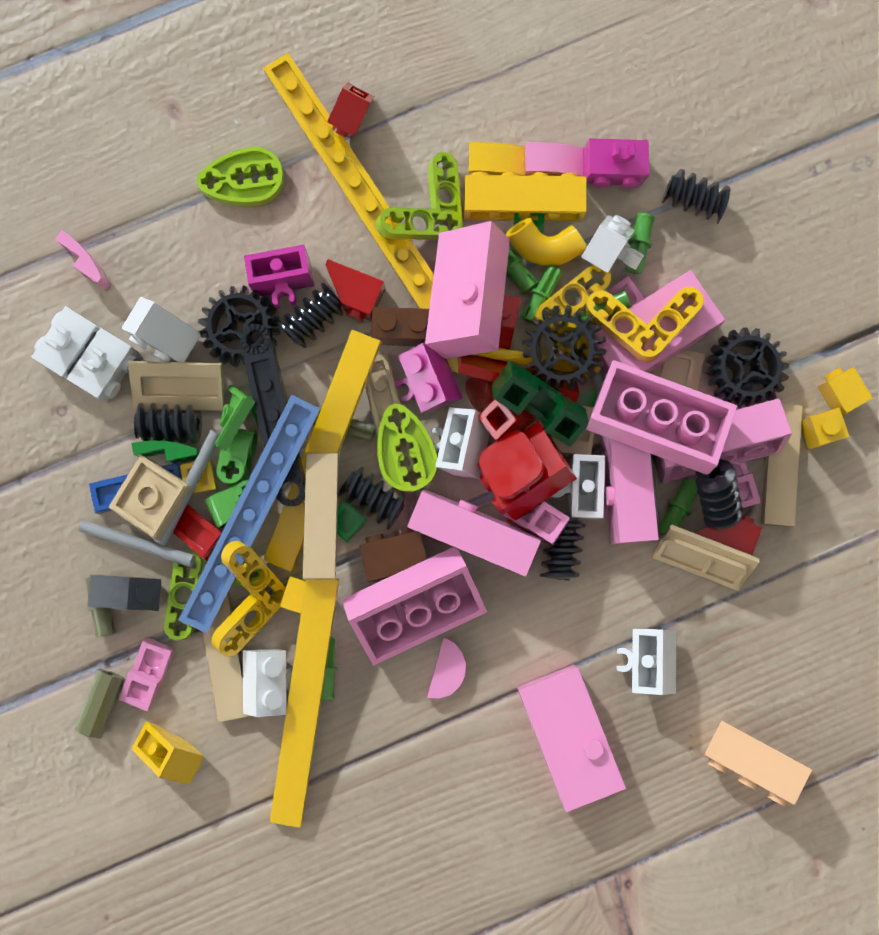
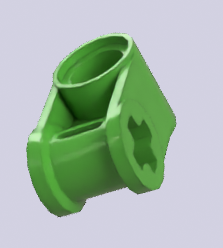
M239 429L227 451L220 450L217 475L222 482L233 487L242 481L249 480L258 442L257 431ZM235 467L239 469L238 474H233L232 477L228 475L229 470H234Z
M248 480L220 491L205 500L218 529L226 526Z

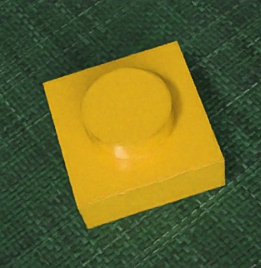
M212 459L209 460L192 495L218 490ZM194 462L180 465L183 481H185Z

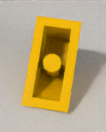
M148 721L145 722L132 747L134 753L159 778L190 785L204 758V755L191 743Z

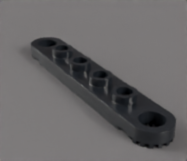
M251 324L242 330L240 343L265 448L288 401L273 336L266 327L259 324ZM259 331L264 336V344L258 349H253L250 346L249 338L254 332ZM298 452L276 496L277 500L285 506H297L305 501L306 478L300 452ZM289 482H294L299 487V495L293 500L288 499L284 494V487Z

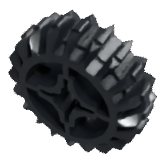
M244 285L240 293L237 292L234 286L230 287L229 295H226L223 290H219L218 294L221 299L218 301L213 297H209L212 308L202 307V312L208 317L198 319V323L206 327L199 331L200 336L206 338L202 345L206 349L211 348L209 354L213 358L220 356L219 361L225 365L230 360L234 368L238 367L240 359H242L245 366L242 348L232 349L221 344L226 340L231 342L241 339V332L237 331V322L234 316H236L239 322L243 323L244 329L246 326L259 324L263 321V326L269 329L272 336L281 334L280 328L275 327L278 324L277 321L281 322L279 316L274 315L277 311L276 307L268 305L270 302L269 297L265 295L260 298L259 292L256 290L249 294V289ZM247 305L258 311L254 313L250 311L243 314L237 312L235 306ZM226 312L227 321L220 327V331L217 332L219 320ZM262 333L255 342L252 335L250 336L249 343L253 349H258L264 344ZM273 338L274 344L277 346L278 342Z
M559 305L554 306L553 317L547 309L543 310L541 313L544 322L537 317L532 319V323L537 327V330L529 327L525 330L527 335L533 337L532 340L525 339L522 341L523 346L531 347V351H526L522 354L523 358L532 357L534 360L526 366L527 369L530 370L537 366L539 371L535 373V376L540 378L545 374L547 376L544 381L546 384L550 385L553 379H557L556 389L563 387L564 380H567L569 389H573L575 387L574 378H577L581 385L586 384L587 380L584 373L592 378L597 374L591 365L596 367H602L603 361L596 358V355L602 356L607 353L606 349L597 348V344L606 342L605 336L597 338L595 336V333L602 329L601 324L596 325L592 329L589 324L595 317L590 315L585 321L581 319L584 314L583 308H579L575 316L572 315V305H566L564 314L561 313ZM556 322H570L577 325L568 335H562L557 331H553L549 326ZM583 333L586 334L589 342L587 361L581 357L582 354L577 349V341ZM542 334L547 337L546 340L551 345V354L545 361L540 351ZM574 335L575 338L570 342L571 346L568 348L572 349L571 353L564 352L554 358L559 352L557 348L560 347L557 345V342L563 343L566 340L568 341ZM559 360H567L571 364H576L579 369L571 372H561L552 367Z
M743 327L739 333L736 330H731L728 333V337L721 336L718 339L719 345L714 344L710 348L714 355H709L706 358V362L713 366L708 367L705 373L714 375V378L708 381V385L713 386L717 384L718 386L714 395L719 396L724 393L726 396L723 401L729 403L734 399V405H737V409L741 408L743 404H745V407L755 405V403H764L766 400H775L777 398L775 392L780 393L785 388L781 382H785L789 378L782 371L788 369L790 364L781 361L787 355V352H778L776 349L780 346L781 341L771 344L769 342L771 333H766L761 338L760 328H755L750 334L748 328ZM739 346L753 348V351L748 355H742L739 352L735 354L730 350ZM762 357L766 360L768 370L762 365ZM751 360L749 364L751 369L749 370L752 372L743 377L745 374L743 369L745 367L742 366ZM725 362L727 363L726 366L730 368L733 373L732 381H730V379L727 376ZM747 381L754 384L760 383L764 386L759 391L740 389Z

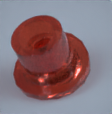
M471 377L467 379L465 384L466 394L474 409L482 413L494 401L493 382Z

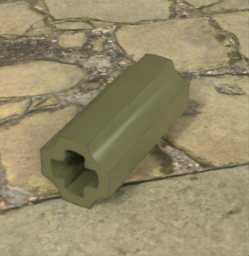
M97 669L74 730L87 737L102 738L124 682V677L112 671Z

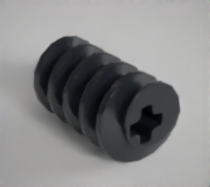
M680 169L675 175H672L661 203L664 204L669 197H672V207L675 208L683 201V211L687 212L693 205L695 206L694 215L698 216L704 209L706 210V220L708 221L714 214H717L718 224L728 205L731 189L730 186L726 185L719 192V182L716 181L707 188L708 178L703 177L696 184L695 173H691L685 179V170Z
M321 283L324 293L316 289L312 291L314 301L306 297L303 299L305 309L297 305L293 307L296 317L288 313L284 315L287 325L277 321L288 337L296 345L303 348L307 347L305 337L316 340L315 328L323 333L326 331L323 325L324 320L333 325L335 323L332 317L333 313L341 317L344 316L340 300L325 283Z
M151 403L149 412H146L144 404H138L134 416V434L136 439L141 438L142 441H150L153 438L154 441H163L165 438L166 441L174 442L177 438L180 443H186L188 439L193 444L199 443L202 433V414L200 410L198 414H194L193 406L188 405L186 412L182 413L180 404H176L173 413H170L168 404H163L161 412H158L156 404Z
M719 459L718 465L708 475L695 470L697 475L695 483L698 488L697 492L700 497L699 501L705 525L716 530L733 527L743 516V507L741 505L734 466L727 460Z
M360 467L355 472L353 471L338 492V497L347 492L346 503L350 504L357 499L355 509L360 511L367 506L366 516L371 517L378 513L376 519L378 524L388 519L386 529L389 530L404 509L405 494L402 493L395 499L393 497L394 487L384 492L385 481L381 480L374 485V474H370L364 479L362 477L364 468Z
M570 518L552 547L543 549V554L551 557V559L541 562V566L547 568L549 572L541 573L539 577L565 581L579 577L580 573L572 570L571 567L581 564V561L573 557V554L583 552V549L575 545V542L584 540V536L577 533L576 529L585 528L586 524L578 519Z

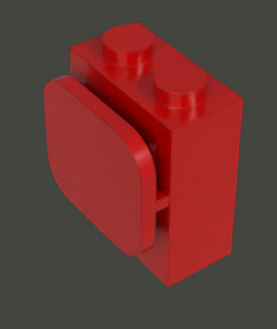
M538 421L523 432L514 430L501 437L481 453L479 463H477L483 474L479 477L482 484L489 492L492 491L495 495V498L492 499L494 506L501 515L507 513L515 521L577 479L551 435L545 432L544 427Z

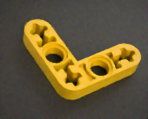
M595 265L589 266L542 303L536 310L534 317L542 320L541 312L544 309L550 312L556 305L560 306L561 313L564 314L566 305H569L566 303L564 295L566 291L572 289L579 292L581 296L580 303L572 306V315H574L579 308L587 304L589 298L587 292L592 294L596 291H604L609 286L611 281L610 271L607 273ZM591 272L594 275L600 273L603 276L600 280L602 286L595 283L586 291L582 285H585L592 278ZM564 322L566 326L560 328L557 332L560 334L564 332L571 333L577 326L570 322ZM554 324L549 326L552 330L556 328ZM582 334L577 341V349L581 345L585 348L580 353L587 360L589 342ZM559 341L557 342V345L560 346L557 348L559 354L564 352L571 353L572 349L564 348ZM565 360L573 371L579 369L576 364H571ZM591 365L596 373L600 371L601 367ZM584 373L586 378H590V376Z
M694 287L682 288L646 324L608 292L596 291L587 300L586 314L587 316L593 315L595 317L593 322L597 325L601 324L602 330L642 362H651L658 358L698 315L704 304V297L700 290ZM692 298L694 300L693 306L689 305L681 315L678 310L681 308L684 300ZM595 302L597 304L605 302L606 311L600 309L598 312L595 311ZM617 311V313L613 315L611 321L607 322L609 314L612 316L613 312ZM666 317L672 318L676 322L677 328L674 331H665L660 327V320ZM621 319L628 320L632 324V331L625 334L617 331L615 323ZM656 334L659 338L655 341L652 350L643 351L641 349L643 343H648Z
M241 541L230 542L225 546L221 554L223 564L250 593L216 629L212 636L214 649L225 657H231L240 652L279 610L286 589L253 549ZM238 552L240 557L246 561L244 565L237 562L235 555ZM260 569L261 574L258 580L250 583V574L254 570ZM267 586L272 589L274 594L272 597L263 590ZM255 610L256 615L253 621L244 624L247 613ZM237 626L242 629L240 632L236 629ZM229 637L231 641L227 644L225 640Z

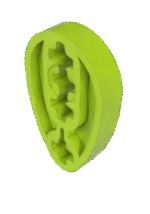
M248 147L225 154L211 162L197 176L198 188L204 196L219 203L239 207H256L271 203L280 195L285 182L284 171L279 159L271 151L262 147ZM268 169H273L274 173H278L273 175V180H268L266 176H263L267 175ZM254 171H258L259 175H261L257 183H253L252 179L249 178L253 176ZM239 173H243L247 178L243 180L244 184L238 185L236 181ZM211 177H214L216 181L213 189H209L206 185Z
M401 404L389 406L381 420L377 440V453L381 474L386 482L397 490L403 492L420 491L426 488L437 474L438 468L435 466L438 455L426 428L409 409ZM394 411H399L401 415L406 414V418L401 421V434L398 426L394 422H389V419L394 417ZM402 440H406L408 444L414 445V448H411L409 453L412 459L417 458L418 463L413 465L415 473H421V478L417 479V485L412 486L411 482H405V477L409 476L408 469L401 467V462L405 461V455L402 452H397V448L401 446Z

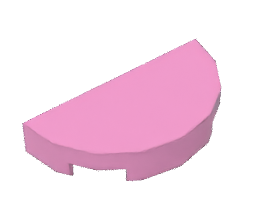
M445 637L442 640L427 698L440 699L451 695L461 686L465 677L466 662L463 653L453 641Z

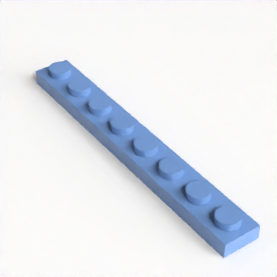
M293 394L290 396L179 621L208 633L235 579V576L226 568L221 560L222 551L232 541H241L248 547H251L320 410L319 407ZM238 552L235 557L237 562L242 565L244 560Z

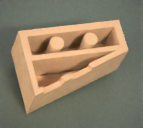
M721 721L704 754L711 758L708 764L723 773H726L728 768L740 774L739 782L754 790L757 785L770 791L767 797L786 807L788 802L796 804L812 772V769Z

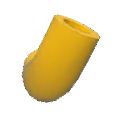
M526 218L515 224L506 233V236L510 238L513 248L526 261L539 266H560L577 258L587 248L585 241L572 225H569L557 235L548 237L537 229L531 218Z

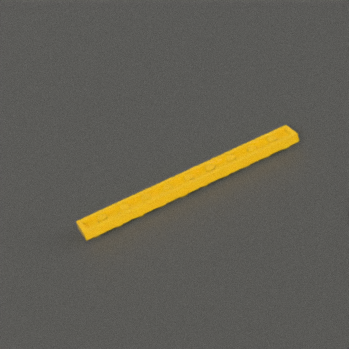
M289 53L263 67L266 76L419 309H430L433 272L411 239H389L383 237L377 231L376 219L383 210L389 208V205L345 138L332 130L333 125L327 122L330 115ZM388 217L385 223L391 225V229L400 224L392 222L391 217Z

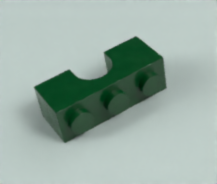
M511 360L492 383L494 400L518 415L523 410L530 412L542 422L546 433L569 447L575 443L587 428L589 420L586 408Z

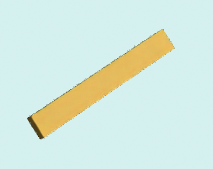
M351 330L301 460L305 478L306 453H338L339 455L382 341ZM294 482L287 497L290 500L296 499L299 495V487ZM305 501L297 506L284 505L264 556V561L290 572L294 571L304 545Z
M336 578V580H306L270 823L301 828L340 578Z

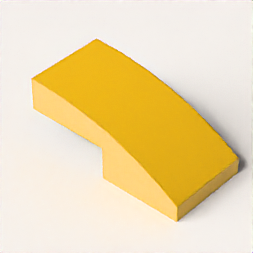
M469 142V175L474 172H486L489 175L515 172L519 176H529L525 175V148L505 143Z

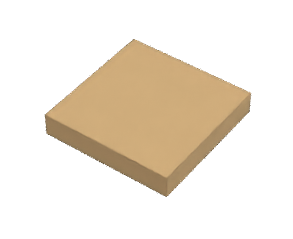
M140 455L108 508L152 538L160 540L192 486L148 457Z

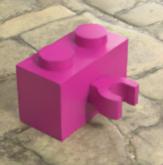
M589 138L583 148V176H586V184H593L595 188L622 185V188L634 189L641 186L650 175L649 140Z
M304 244L244 256L249 287L252 291H258L260 296L272 294V302L276 309L280 308L279 300L283 296H288L291 305L296 306L297 299L293 290L314 286L310 257Z
M425 343L398 356L407 378L399 379L395 383L396 387L407 385L409 388L408 394L401 398L402 401L416 399L422 413L440 410L463 398L447 359Z

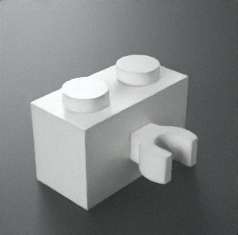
M608 215L600 224L581 257L608 273L617 259L622 260L626 265L636 270L644 255L626 246L635 231L630 228L631 223L618 215H615L614 218Z
M140 297L122 326L123 330L131 334L128 340L143 349H146L149 345L155 349L153 355L164 362H171V360L185 362L200 337V333L155 302Z
M65 306L62 311L53 317L51 328L47 334L36 342L34 346L35 352L31 357L67 379L100 328Z
M100 327L67 377V380L107 403L109 399L114 398L119 392L121 380L126 373H129L128 363L129 361H138L137 356L139 352Z
M449 407L444 429L438 427L432 429L433 433L441 436L440 442L434 444L436 452H438L435 467L454 476L480 479L481 470L477 463H479L481 453L487 448L490 435L487 428L478 418L481 414L480 412L473 409Z
M573 454L570 457L569 466L577 479L551 496V498H560L564 494H569V518L582 520L603 519L605 455Z
M633 629V649H617L618 654H625L628 657V664L626 666H617V670L620 672L632 671V693L676 694V630Z
M243 650V714L254 717L287 715L286 691L290 690L293 668L286 669V650Z

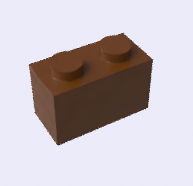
M372 307L371 337L382 341L381 345L418 346L425 343L430 309Z
M406 527L395 530L396 536L384 539L383 534L366 537V543L359 546L368 582L393 576L427 560L421 533L418 531L414 532L413 529Z

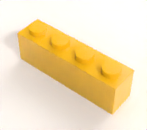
M474 172L471 175H465L464 220L514 221L515 213H518L520 220L526 218L538 220V216H530V213H544V221L582 222L586 214V176H578L576 173L549 176L543 172L533 173L531 176H519L515 172H505L501 175Z

